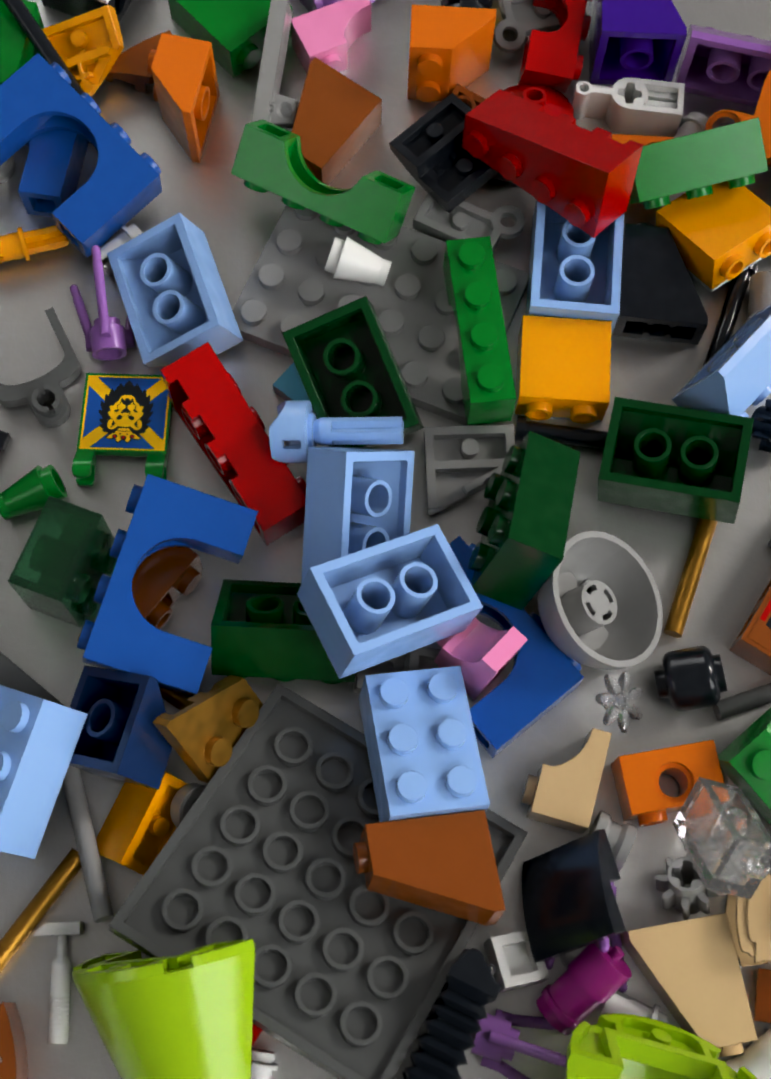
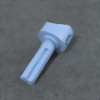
M287 400L277 406L278 416L269 426L272 459L282 463H307L308 447H316L317 444L322 446L403 444L404 422L402 416L321 417L316 419L309 400Z

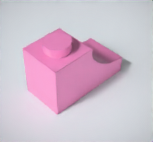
M341 0L292 18V47L306 74L310 62L314 58L319 59L339 73L348 69V49L359 37L371 31V2L369 0Z
M474 618L465 631L437 641V644L442 649L434 662L439 668L461 666L466 693L475 701L505 669L528 639L514 626L508 630H497Z

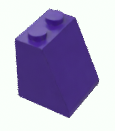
M593 0L589 3V16H591L589 27L590 84L614 85L618 80L628 77L672 82L687 36V27L672 0Z

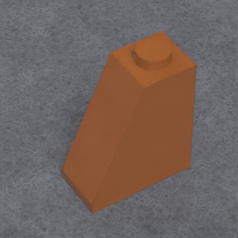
M314 58L308 68L292 132L300 136L302 155L311 173L318 180L329 186L381 125L382 99L319 59Z
M485 810L365 824L359 842L353 844L355 869L357 874H365L367 890L485 926L496 924L506 911Z

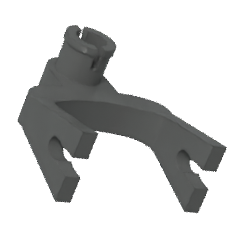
M52 307L45 310V313L64 351L65 356L62 362L52 371L32 381L18 385H4L0 383L1 405L17 407L29 403L37 420L46 427H58L68 420L71 409L62 388L75 381L81 373L80 363ZM47 400H55L52 404V410H49L47 406H43Z

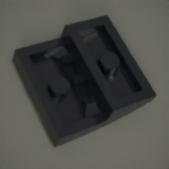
M453 93L448 95L389 143L390 149L407 171L448 213L498 173L462 148L465 114L472 109Z
M605 829L594 831L523 862V910L529 944L535 963L551 960L626 931L611 886L612 882L621 879Z

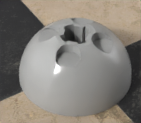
M584 531L566 540L562 562L537 591L539 616L547 635L566 656L588 667L617 670L642 663L655 650L663 625L662 602L658 587L649 568L633 548L609 533Z

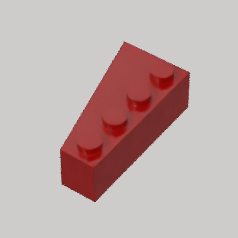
M499 89L465 114L462 148L500 173L505 179L532 195L538 202L545 204L564 217L570 224L595 238L627 211L643 144L632 140L622 144L612 140V132L599 127L589 131L577 126L576 119L563 113L557 117L545 113L542 105Z
M207 342L162 368L160 371L173 409L238 505L258 511L253 527L266 546L303 524L306 482L301 476L294 478L287 467L290 463H282L272 459L269 437L264 431L263 421L252 406L249 407L237 383L226 371L210 344Z

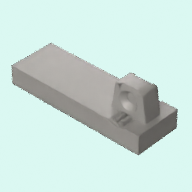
M271 0L251 119V122L263 119L281 128H293L299 106L296 99L280 94L293 16L288 0Z

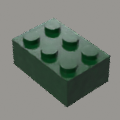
M367 296L282 332L317 419L321 417L402 416L404 422L403 437L424 428L375 309ZM328 445V446H347V447L379 448V447H381V446H383V445Z
M532 431L528 432L519 447L515 445L510 447L503 462L502 472L500 474L494 472L491 475L484 492V498L489 500V504L483 510L476 528V532L482 534L481 541L475 546L468 568L474 571L471 585L475 592L523 610L562 562L580 451Z

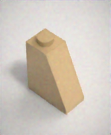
M727 913L620 933L622 946L683 1030L721 1049L718 1058L744 1053L742 1043L758 1040Z

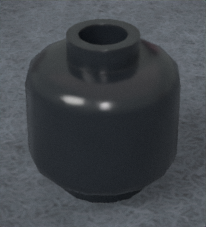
M705 646L670 651L663 656V669L654 671L660 699L669 697L672 707L677 711L714 706L720 701V692L727 691L720 654L712 655L711 651Z

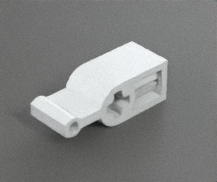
M633 77L622 78L613 87L595 86L587 81L576 82L571 104L574 111L573 118L576 120H581L585 117L605 119L610 129L621 134L674 137L683 116L685 83Z

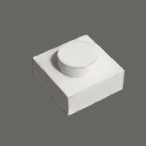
M527 930L490 937L483 942L488 962L492 963L496 969L493 977L498 984L502 985L499 993L540 984L550 978L545 961L534 962Z

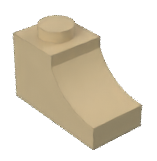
M592 728L586 736L580 752L571 760L556 766L543 764L536 776L528 774L521 798V803L529 805L526 818L579 834H583L589 829L612 733Z

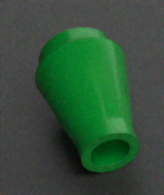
M37 465L5 491L1 492V516L5 520H9L15 516L58 507L59 501L67 497V491L57 470L52 465L44 468Z

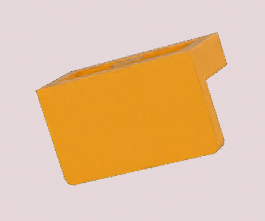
M166 771L164 772L159 790L125 782L96 838L99 854L144 875L177 828L171 820L170 806L176 792L181 787L187 785V783Z

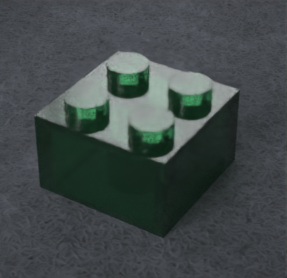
M52 496L48 497L8 580V583L30 609L81 627L86 616H92L98 606V603L93 602L100 578L102 574L110 575L117 561V558L109 556L115 538L103 515Z

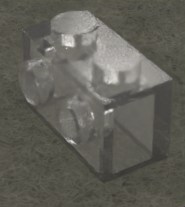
M699 777L675 818L673 826L706 889L721 896L730 894L751 899L759 884L768 875L770 870L771 836L742 788Z

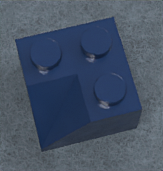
M84 665L69 708L87 713L88 715L69 765L95 775L159 790L173 747L153 724L157 716L166 713L157 679L147 675Z

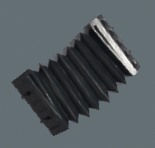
M464 949L460 958L448 971L446 976L447 982L441 993H439L440 997L432 1005L434 1013L425 1020L427 1032L417 1036L419 1049L409 1053L412 1066L404 1068V1071H402L404 1079H461L457 1067L468 1064L464 1051L475 1047L471 1034L482 1031L478 1020L488 1018L485 1005L496 1000L502 986L493 977L496 971L495 966L492 963H486L484 955L478 949Z

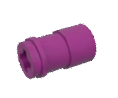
M599 942L586 946L568 964V969L552 985L548 984L542 990V995L536 1000L537 1006L544 1018L557 1031L564 1035H570L601 1003L605 1004L631 978V970L622 959L625 955L622 949L617 945L613 948L609 945L608 952L603 953L599 949Z

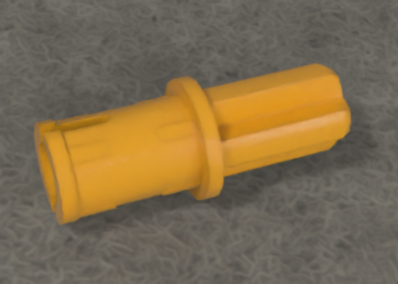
M56 225L23 232L22 227H18V232L0 236V264L23 258L26 259V262L31 261L30 255L67 247L69 240Z

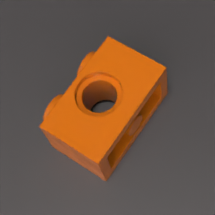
M714 739L618 756L611 763L623 821L638 819L639 827L667 822V813L685 810L687 818L713 814L716 812L714 805L728 798ZM661 774L671 775L678 781L680 786L678 797H670L662 792L659 786Z

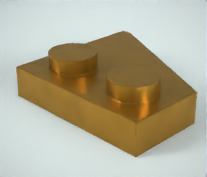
M229 675L215 683L208 692H199L187 699L188 707L174 715L162 713L153 721V724L200 781L209 783L219 767L228 763L235 744L245 730L252 727L258 719L259 710L263 703L245 678Z

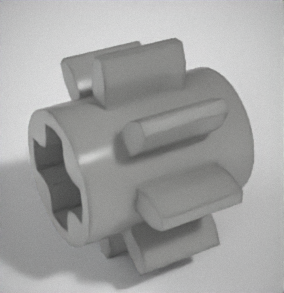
M688 852L685 857H680L676 860L666 858L667 875L659 874L655 877L656 889L664 892L662 895L663 909L668 910L674 907V909L682 913L684 920H688L690 915L700 911L708 915L710 913L708 897L715 898L720 895L719 882L711 879L713 876L712 863L706 862L702 864L693 858L691 852ZM691 884V887L685 888L684 885Z

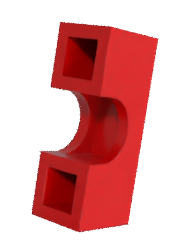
M533 0L532 6L548 9L556 15L560 23V29L553 32L531 30L524 47L518 84H539L553 88L560 93H566L571 82L579 80L584 56L578 55L580 41L586 40L589 32L591 16L585 15L587 1L592 2L593 0Z

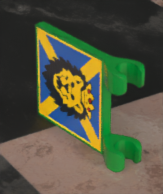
M86 373L77 451L72 464V473L76 477L78 486H93L95 484L96 455L147 457L145 464L146 477L147 474H151L167 480L172 404L162 375Z

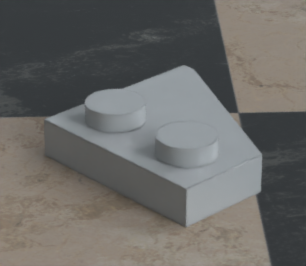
M514 424L424 427L427 515H434L486 488L491 475L494 472L498 474L502 472L507 452L512 445H515Z

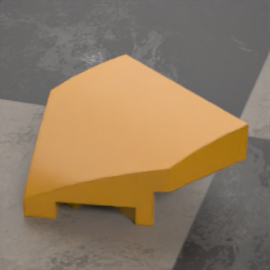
M105 5L42 29L83 91L92 97L124 48L115 8Z

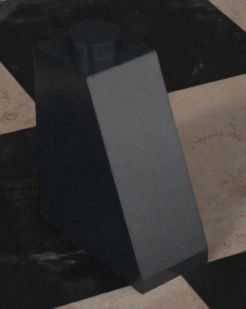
M626 223L623 230L620 314L612 336L698 345L708 325V316L669 228L656 227L650 223Z

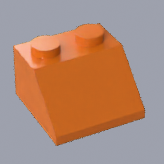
M412 4L407 99L423 102L442 101L452 93L457 84L466 88L489 70L496 9Z
M161 33L157 49L150 51L147 62L148 75L153 76L154 101L159 102L162 120L192 162L200 163L220 96L212 42Z

